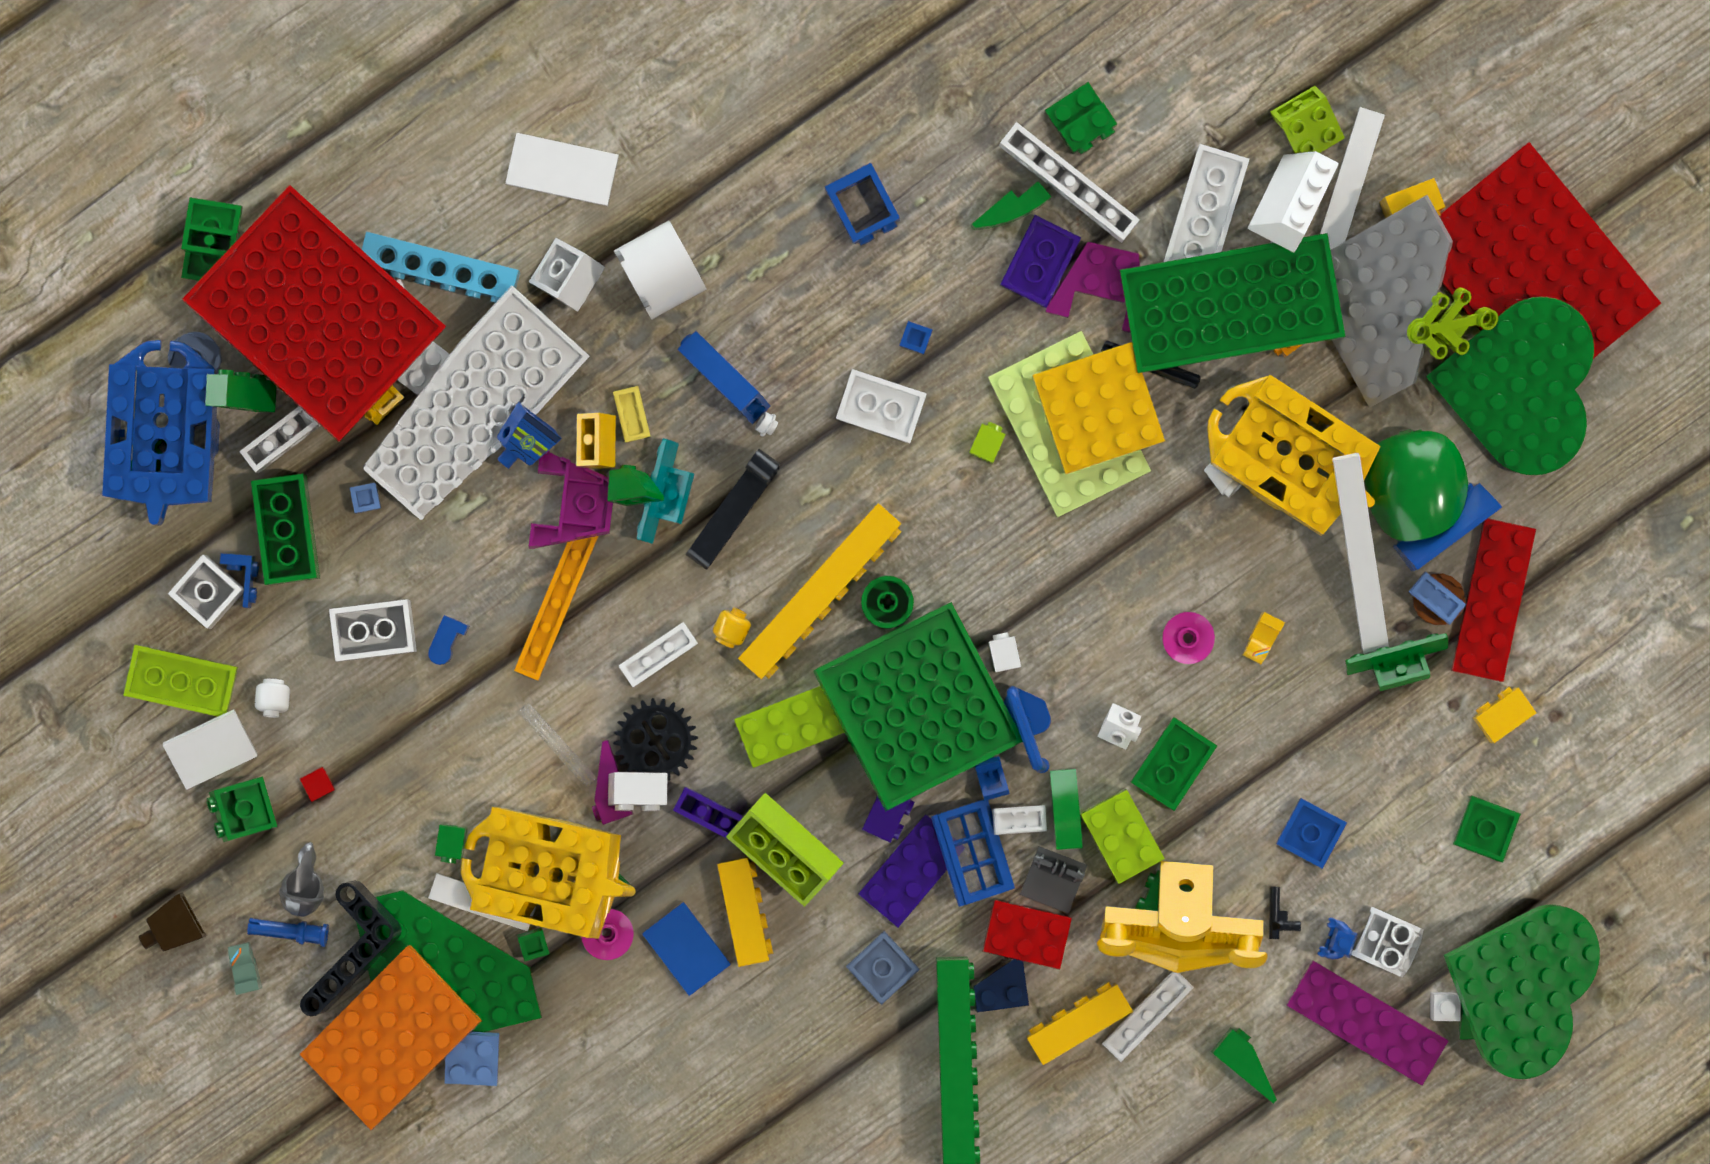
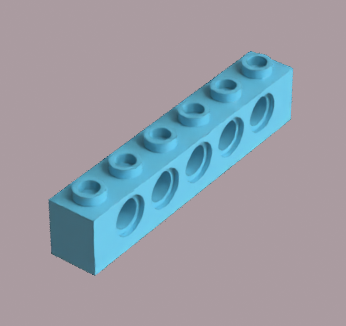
M366 232L362 250L382 269L389 271L391 277L404 280L405 276L415 278V283L430 286V282L441 284L440 289L454 293L456 288L465 290L466 296L480 299L481 295L491 297L490 302L496 303L511 285L516 288L520 276V271L517 269ZM387 250H392L395 253L394 261L389 264L383 263L382 254ZM414 256L419 257L420 266L416 270L408 269V259ZM437 263H443L446 266V271L442 276H434L432 273V268ZM463 269L470 270L471 278L466 283L459 282L457 278L458 273ZM487 276L496 277L497 283L492 289H485L483 287V280Z

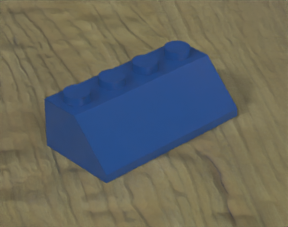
M1469 483L1465 506L1461 516L1451 528L1439 535L1422 540H1397L1393 547L1411 571L1418 570L1501 509L1502 506L1480 483L1474 486L1472 483Z

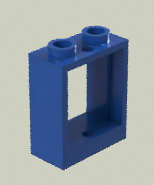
M872 163L825 186V191L853 245L859 242L862 246L875 239L873 234L881 230L885 234L898 227L896 222L900 221V217ZM871 177L890 216L856 233L837 195Z

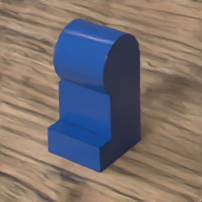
M444 615L429 648L428 655L430 660L438 665L450 662L453 656L452 647L458 634L466 636L470 626Z

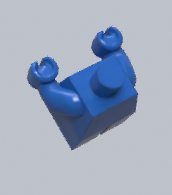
M1333 917L1328 918L1329 923H1327V927L1330 928L1328 933L1330 939L1327 938L1325 946L1319 947L1320 951L1317 954L1320 957L1332 960L1343 957L1350 958L1358 933L1353 932L1345 922L1336 920Z

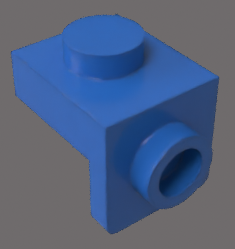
M999 756L990 758L975 766L984 801L1010 794Z

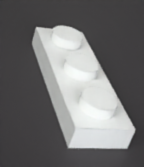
M682 622L620 664L619 668L632 687H635L696 646L698 642L686 624Z

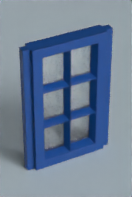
M983 799L931 816L958 907L1015 889L999 835H994L993 814L988 800L984 801Z

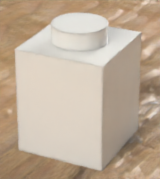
M1008 632L993 635L994 641H990L988 644L994 671L1000 672L1021 667L1015 636L1009 637Z
M1430 992V1019L1433 1021H1461V1002L1458 994Z

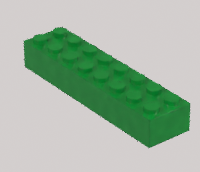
M967 956L936 957L943 1164H980L979 1146H975V1138H980L979 1122L974 1120V1112H979L978 1094H973V1086L978 1085L977 1067H972V1059H977L976 1041H971V1033H976L975 1015H970V1006H975V990L970 989L969 980H974V964L969 962Z

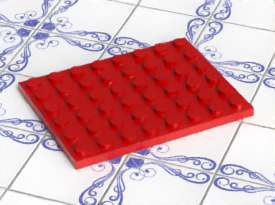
M1530 142L1439 216L1453 240L1445 265L1446 270L1442 285L1452 297L1458 288L1470 291L1471 300L1462 307L1467 315L1475 314L1479 308L1488 307L1496 311L1499 316L1513 304L1531 297H1550L1562 300L1574 307L1588 323L1594 341V359L1661 304L1660 300Z
M291 185L281 193L182 298L186 305L338 442L351 431L446 328V325Z

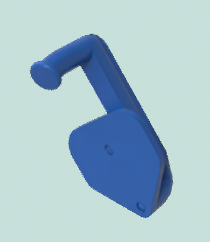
M1011 686L1007 689L1004 704L1020 732L1032 768L1039 773H1045L1050 765L1047 759L1041 757L1034 736L1045 732L1050 727L1051 716L1046 702L1015 686Z

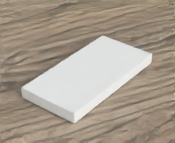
M516 133L505 184L608 206L619 155Z

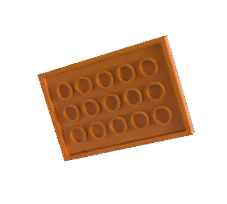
M408 945L300 1055L370 1130H373L482 1020L411 945Z

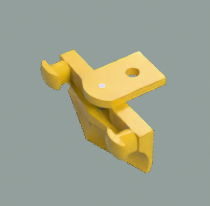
M1161 861L1158 911L1105 907L1100 939L1097 942V947L1103 954L1114 957L1129 955L1175 973L1233 963L1242 968H1258L1264 965L1268 959L1266 952H1259L1263 938V920L1212 916L1213 865ZM1186 884L1191 886L1193 890L1183 892L1179 886Z

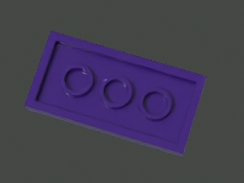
M925 814L858 893L898 928L947 871L932 819ZM963 845L955 847L958 856L965 849Z

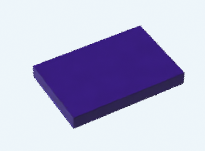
M1034 215L1000 286L1047 308L1081 237Z

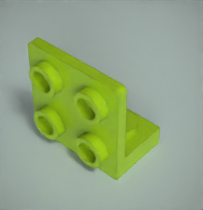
M1316 86L1270 111L1274 121L1283 129L1294 154L1314 151L1321 153L1345 138L1326 96Z

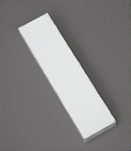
M439 873L436 874L428 897L429 899L525 931L529 930L530 924L470 910L472 899L464 882ZM535 906V908L533 909V911H532V913L530 914V916H533V915H534L536 906Z
M1171 972L1102 1044L1122 1062L1194 987L1180 973Z

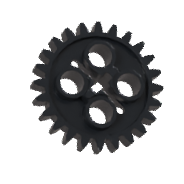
M655 698L651 699L650 706H647L646 702L641 700L640 709L635 705H631L633 714L624 712L623 714L627 719L626 722H617L623 727L622 731H614V734L620 736V740L614 741L613 744L621 746V749L615 755L624 756L620 765L629 763L630 766L627 772L635 769L637 773H667L668 781L671 780L670 772L672 771L677 776H680L678 767L681 766L688 769L685 760H694V757L689 752L690 750L698 749V747L691 744V741L698 739V736L691 735L690 732L696 726H688L687 723L692 717H682L684 708L676 712L674 710L675 702L666 707L665 699H662L660 705H657ZM656 715H663L667 720L666 727L662 730L655 729L652 725V720ZM643 720L648 723L654 735L662 736L663 739L660 740V744L670 756L669 760L663 757L656 745L651 746L649 744L652 738L643 727ZM635 729H640L644 732L645 739L641 744H635L631 741L630 735ZM672 736L678 737L681 741V747L676 752L670 751L667 748V740ZM649 751H655L659 755V762L655 766H650L645 761V755Z

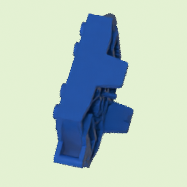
M161 340L144 342L116 363L109 364L102 496L146 504L149 522L157 526H161L164 523L169 505L212 502L214 458L219 452L220 423L217 419V407L205 406L207 374H218V371L192 347L178 341H170V351L179 352L185 357L186 365L183 368L147 367L144 364V356L147 353L156 350L161 351ZM136 371H137V378H136V398H135V417L133 418V416H134V396H135V377H136ZM160 395L165 397L163 407H159ZM165 413L168 416V424L163 428H159L156 424V419L160 414ZM121 420L127 422L126 440L120 442V437L125 438V429H121ZM206 424L205 449L194 445L195 427ZM159 440H165L167 443V449L162 454H158L155 451V444ZM132 446H133L132 471H131V454H132ZM157 460L161 462V472H156Z

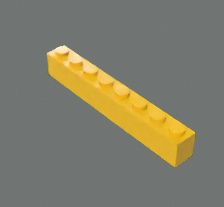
M878 503L738 659L761 680L765 676L770 679L779 669L776 663L782 657L787 660L797 649L793 644L800 637L805 640L814 630L811 624L817 618L822 621L832 610L829 604L835 598L840 601L849 591L846 587L852 579L857 582L867 571L864 568L869 560L875 562L884 552L881 548L887 540L892 543L902 532L899 529L901 523Z

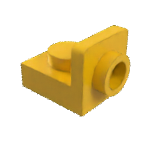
M392 385L364 417L378 425L385 415L402 402L404 396Z

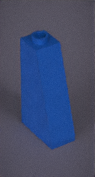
M697 331L687 335L681 341V346L678 348L679 352L752 425L770 407L765 398Z

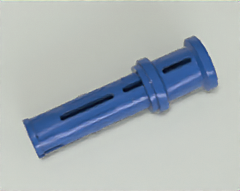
M250 918L247 934L296 940L297 943L302 945L307 942L326 947L329 924H323V926L310 925L306 921L291 924Z

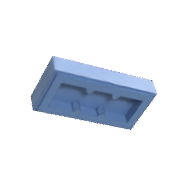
M1426 571L1408 591L1448 625L1453 622L1466 605Z

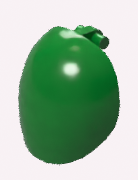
M1422 429L1400 431L1399 434L1377 443L1381 447L1366 475L1364 486L1365 490L1375 500V504L1370 507V510L1383 532L1399 541H1416L1439 535L1451 528L1461 516L1468 492L1467 471L1455 444L1443 434L1433 431H1422Z

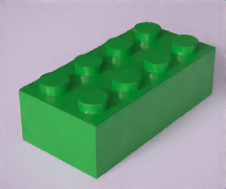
M297 474L251 481L264 584L270 586L320 579L307 475Z

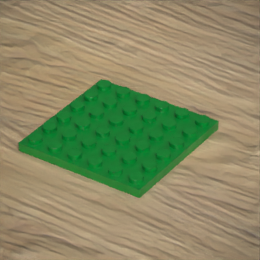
M952 602L813 671L885 811L1023 742L1018 728Z

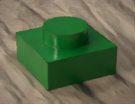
M542 927L517 934L524 962L550 954Z

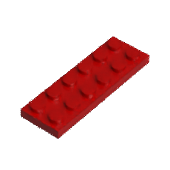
M1489 518L1483 521L1451 671L1504 682L1535 539V528Z

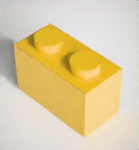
M604 413L577 414L576 466L591 469L615 468L616 416Z
M1508 686L1497 694L1499 699L1494 703L1490 704L1487 701L1475 710L1478 714L1472 718L1490 743H1496L1537 713L1519 687L1511 689Z

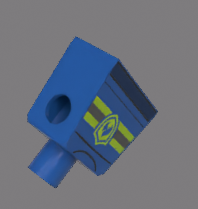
M518 402L497 436L498 440L506 448L497 459L508 469L518 458L527 465H532L562 438L553 427Z

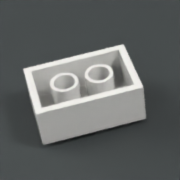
M408 599L329 609L335 661L340 662L417 652L411 601Z

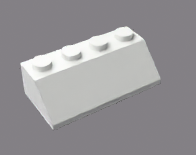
M1316 151L1283 155L1247 229L1294 253L1303 239L1339 163Z

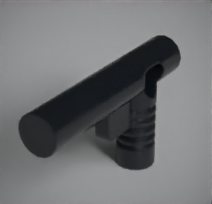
M1270 886L1269 939H1279L1280 931L1283 930L1301 932V921L1288 922V912L1280 911V887ZM1273 922L1279 923L1280 927L1276 930H1273Z

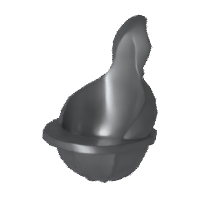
M311 842L305 844L300 849L297 868L284 877L282 886L279 889L283 907L291 915L297 917H304L313 913L324 899L322 880L314 871L316 853Z

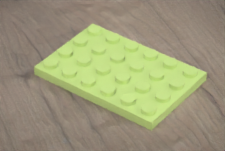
M1082 331L988 377L1057 518L1151 472L1142 451L1138 450L1065 475L1032 375L1093 355Z

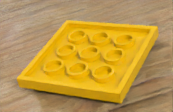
M1132 342L1032 375L1065 475L1165 442L1143 373L1137 372Z

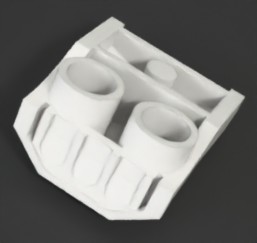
M1371 907L1369 920L1359 943L1351 955L1403 978L1415 958L1421 944L1424 929Z

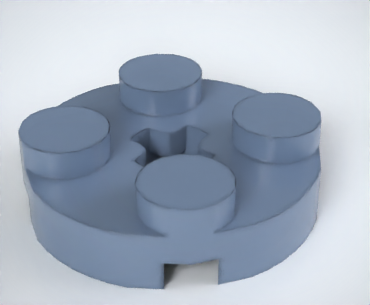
M190 332L175 340L187 344L195 351H199V355L217 371L220 369L222 361L221 350L210 336L201 332ZM169 349L168 361L171 368H183L186 365L185 357L181 353L170 351Z

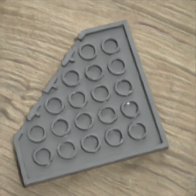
M1428 195L1331 249L1346 336L1344 338L1332 339L1369 408L1417 381L1418 368L1426 345L1414 344L1409 341L1407 329L1413 320L1423 318L1433 305L1431 299L1437 295L1442 285L1448 253L1451 251L1453 243Z

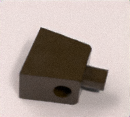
M182 892L175 895L146 919L150 930L138 937L145 949L158 943L164 952L199 940L207 935Z

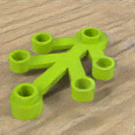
M1458 288L1453 294L1454 302L1439 321L1433 322L1439 312L1449 305V297L1438 292L1437 295L1432 297L1431 302L1433 305L1423 318H1417L1409 324L1407 337L1414 344H1425L1430 349L1431 356L1443 359L1447 355L1448 348L1432 337V334L1440 333L1451 343V348L1454 352L1464 355L1469 350V342L1459 337L1453 330L1474 325L1485 330H1491L1498 322L1497 312L1488 307L1479 308L1475 314L1455 318L1462 307L1471 300L1470 291Z

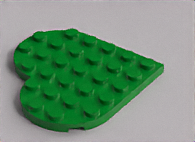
M1531 297L1513 304L1500 314L1494 328L1491 330L1482 329L1468 341L1470 347L1466 354L1453 353L1426 377L1500 464L1520 474L1543 475L1556 471L1570 462L1578 453L1584 441L1587 429L1586 411L1582 399L1575 389L1583 382L1591 368L1594 356V341L1588 323L1574 307L1556 298Z
M1561 905L1539 906L1443 955L1480 1055L1493 1070L1514 1079H1530L1549 1071L1565 1054L1573 1032V1014L1570 1004L1577 1001L1588 990L1596 976L1600 960V947L1596 932L1590 922L1579 912Z

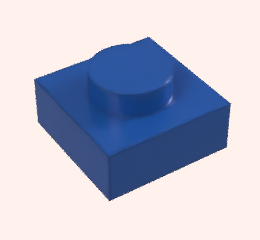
M908 321L899 346L924 355L933 329Z

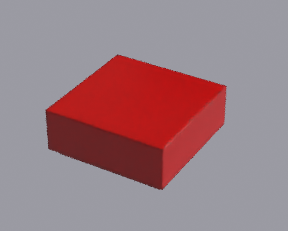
M324 767L300 778L311 802L336 790Z

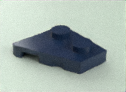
M1013 959L974 985L977 1013L1029 1006L1023 961Z

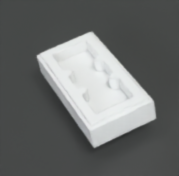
M1045 805L992 809L994 835L1047 831Z

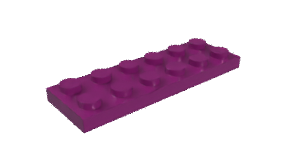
M1313 960L1286 1004L1288 1007L1422 1086L1448 1043L1447 1039Z

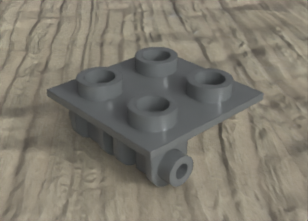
M1038 846L1020 895L1069 914L1080 883L1083 881L1087 864Z

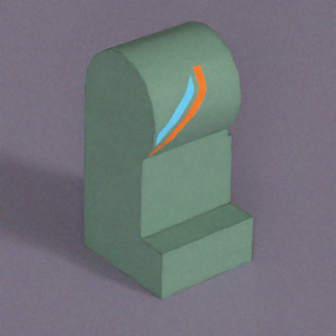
M250 942L228 947L236 995L261 989L262 984L256 958H254Z

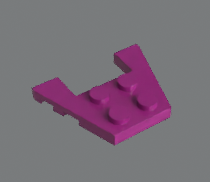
M1087 242L1046 308L1045 313L1068 318L1074 292L1126 304L1120 270L1139 267V254ZM1126 309L1121 331L1131 333Z
M547 451L539 458L538 474L565 477L559 526L531 523L529 549L610 534L613 502L608 501L609 477L589 468L576 466L571 460Z

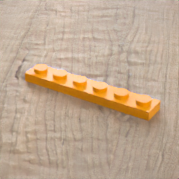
M599 536L567 542L516 664L515 672L539 681Z

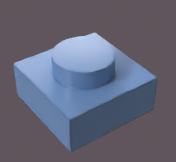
M376 483L350 487L355 514L381 509Z

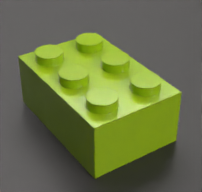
M1127 789L1080 813L1082 820L1118 884L1165 859Z

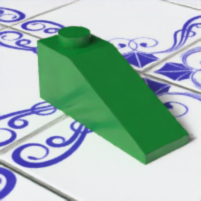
M1230 1027L1211 1052L1274 1104L1277 1100L1253 1045L1248 1042L1251 1037L1240 1028L1234 1031Z

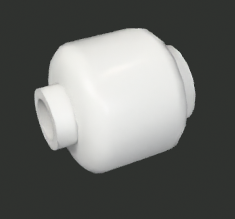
M263 679V683L256 686L255 708L262 711L264 717L278 718L279 713L286 712L289 708L290 688L284 684L283 680Z

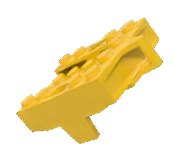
M1272 375L1230 388L1220 398V402L1228 406L1233 399L1245 397L1248 399L1249 405L1228 435L1222 434L1218 427L1219 420L1223 414L1213 409L1207 426L1211 465L1249 489L1251 494L1269 506L1283 511L1320 536L1323 535L1341 514L1332 458L1359 453L1363 479L1365 480L1381 446ZM1308 413L1313 416L1311 421L1316 424L1322 421L1329 427L1319 432L1306 423ZM1265 432L1274 439L1269 441L1262 437V433ZM1280 441H1285L1290 446V452L1286 456L1280 455L1277 451V444ZM1306 455L1311 458L1312 466L1309 470H1304L1300 467L1299 459L1301 456ZM1318 468L1327 472L1328 476L1324 477L1317 472ZM1270 478L1283 486L1281 501L1267 490L1260 488L1259 485ZM1365 490L1367 506L1370 508L1375 504V500Z
M492 807L491 814L471 831L464 846V849L474 850L477 841L481 837H489L481 878H476L472 874L471 859L462 858L461 875L472 899L470 910L586 938L599 939L614 897H632L636 893L633 886L619 880L621 835L589 828L586 825L564 820L541 817L506 808ZM549 825L563 828L556 841L551 840ZM536 864L539 865V873L537 876H535L533 872L534 866ZM561 869L563 872V878L559 882L557 876H559V870ZM536 904L541 905L543 918L530 916Z

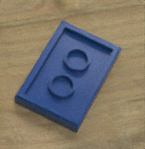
M685 902L681 903L642 933L689 996L731 965Z

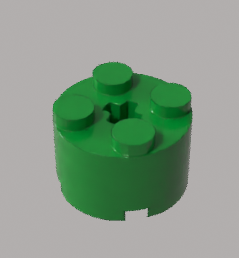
M881 576L866 586L862 594L861 606L869 622L877 627L889 629L900 626L909 618L913 610L914 598L911 589L904 581L894 576ZM886 595H891V600L895 601V605H891L889 610L884 609V605L880 604V599H885Z

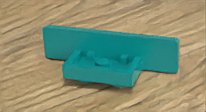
M663 438L661 445L657 449V461L650 478L664 495V501L644 504L643 515L637 526V540L652 544L659 519L682 524L695 474L673 468L679 443Z

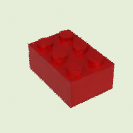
M994 900L982 952L1060 970L1072 918Z

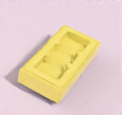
M639 386L614 391L613 395L625 443L651 437Z

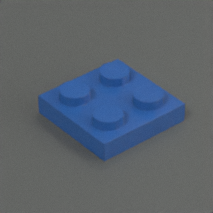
M1300 798L1276 844L1323 869L1347 822Z

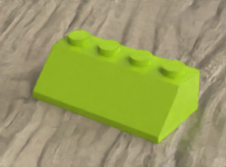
M766 793L763 794L726 836L804 907L844 864L843 861Z

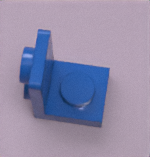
M221 553L220 564L227 565L226 570L242 571V566H246L243 608H251L252 603H256L257 588H253L254 577H258L259 562L255 561V556Z

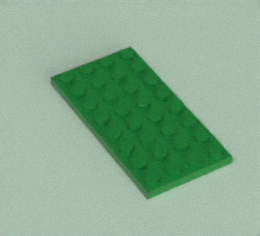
M1328 233L1303 237L1294 253L1276 243H1268L1120 270L1138 373L1346 337Z

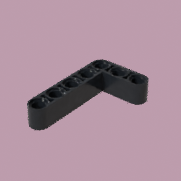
M758 449L745 467L746 471L686 553V556L706 570L716 559L781 468V464L761 449Z
M354 880L342 883L336 889L335 896L338 903L366 933L302 997L300 1008L306 1016L312 1017L326 1012L401 935L402 929L399 922L360 881ZM348 887H351L355 892L353 900L347 896ZM366 906H369L373 912L371 919L365 915L364 910ZM384 925L390 929L389 938L385 937L382 933ZM366 943L372 947L373 952L371 956L365 952L364 947ZM348 961L354 964L355 971L353 974L347 970ZM330 979H333L337 984L335 992L329 987ZM313 997L319 1001L318 1010L312 1006L311 1001Z

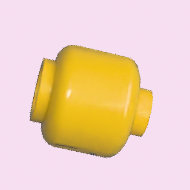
M735 607L731 611H721L712 630L716 636L715 640L730 648H734L735 645H742L751 627V623L745 618L747 613Z

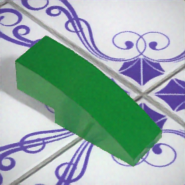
M1038 181L1019 198L1011 190L974 221L971 227L975 231L1009 224L1039 209L1051 200V195Z
M1076 769L1051 770L1050 784L1056 850L1083 848Z

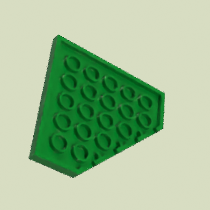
M404 890L376 897L399 922L402 931L400 937L368 969L371 982L408 945H411L482 1020L471 1032H487L542 1018L530 966L507 954V952L479 937L474 932L456 923ZM366 906L364 910L365 915L371 919L373 912L369 906ZM356 922L359 936L361 938L366 932ZM384 925L382 933L387 938L390 936V929ZM366 943L364 947L365 952L371 956L373 952L372 947Z

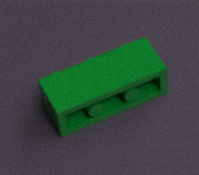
M219 369L218 374H207L205 406L250 412H275L277 386L271 380H266L267 377L262 374H251L250 378L249 372Z

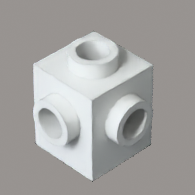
M1113 703L1097 737L1126 750L1130 741L1136 742L1142 728L1138 727L1141 716Z

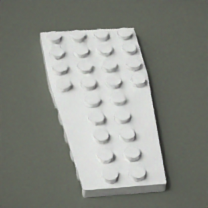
M511 285L457 344L367 460L363 468L416 517L422 520L432 508L440 504L444 497L454 488H457L470 473L478 469L483 461L502 446L497 436L518 402L536 415L590 356Z

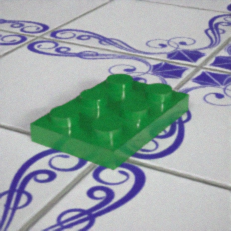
M1173 717L1130 782L1175 811L1217 748V745Z

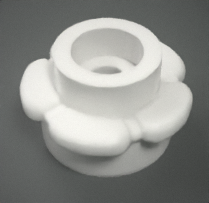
M767 412L761 415L755 426V430L761 433L760 436L763 437L766 433L771 435L778 425V422L775 420L776 415Z

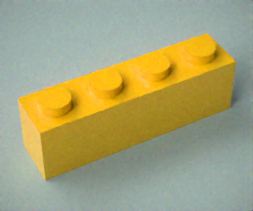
M749 857L718 863L717 866L738 967L769 961V955L774 953L771 939H765L764 929L768 928L766 914H760L758 903H762L763 900L760 887L755 888L753 878L758 877L755 862H750Z
M1110 982L1103 984L1096 989L1098 994L1091 998H1088L1087 995L1083 996L1073 1003L1075 1007L1066 1012L1065 1009H1062L1051 1016V1022L1046 1025L1040 1022L1028 1030L1030 1034L1026 1037L1043 1065L1133 1012L1116 983L1113 985Z

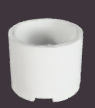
M669 220L614 250L644 307H647L645 309L651 320L707 290Z

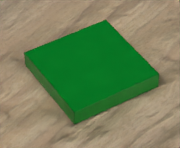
M1471 795L1453 845L1503 863L1521 814Z

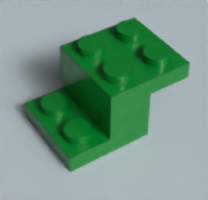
M189 198L181 249L185 251L182 279L199 281L242 236L239 233L243 206Z

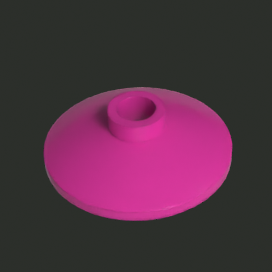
M1183 612L1177 614L1167 622L1162 635L1163 646L1167 654L1179 663H1198L1204 660L1213 649L1215 642L1213 627L1204 616L1198 613ZM1190 633L1193 640L1191 643L1184 642V634Z
M611 908L602 930L605 928L611 929L609 936H603L602 931L599 939L581 936L582 943L588 953L601 960H613L625 954L630 948L634 936L629 918L621 911Z

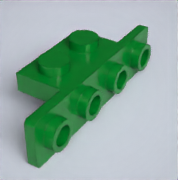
M1434 633L1428 635L1425 639L1417 641L1408 640L1391 648L1381 647L1375 652L1365 655L1355 654L1345 660L1347 675L1373 669L1380 691L1429 679L1430 671L1424 655L1448 649V636L1446 633Z

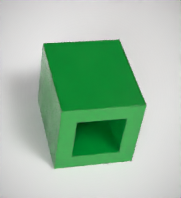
M446 824L439 825L435 856L441 857V862L456 864V859L461 860L463 858L467 828Z

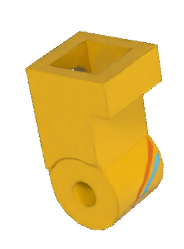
M1262 612L1242 655L1261 665L1285 622L1266 612Z

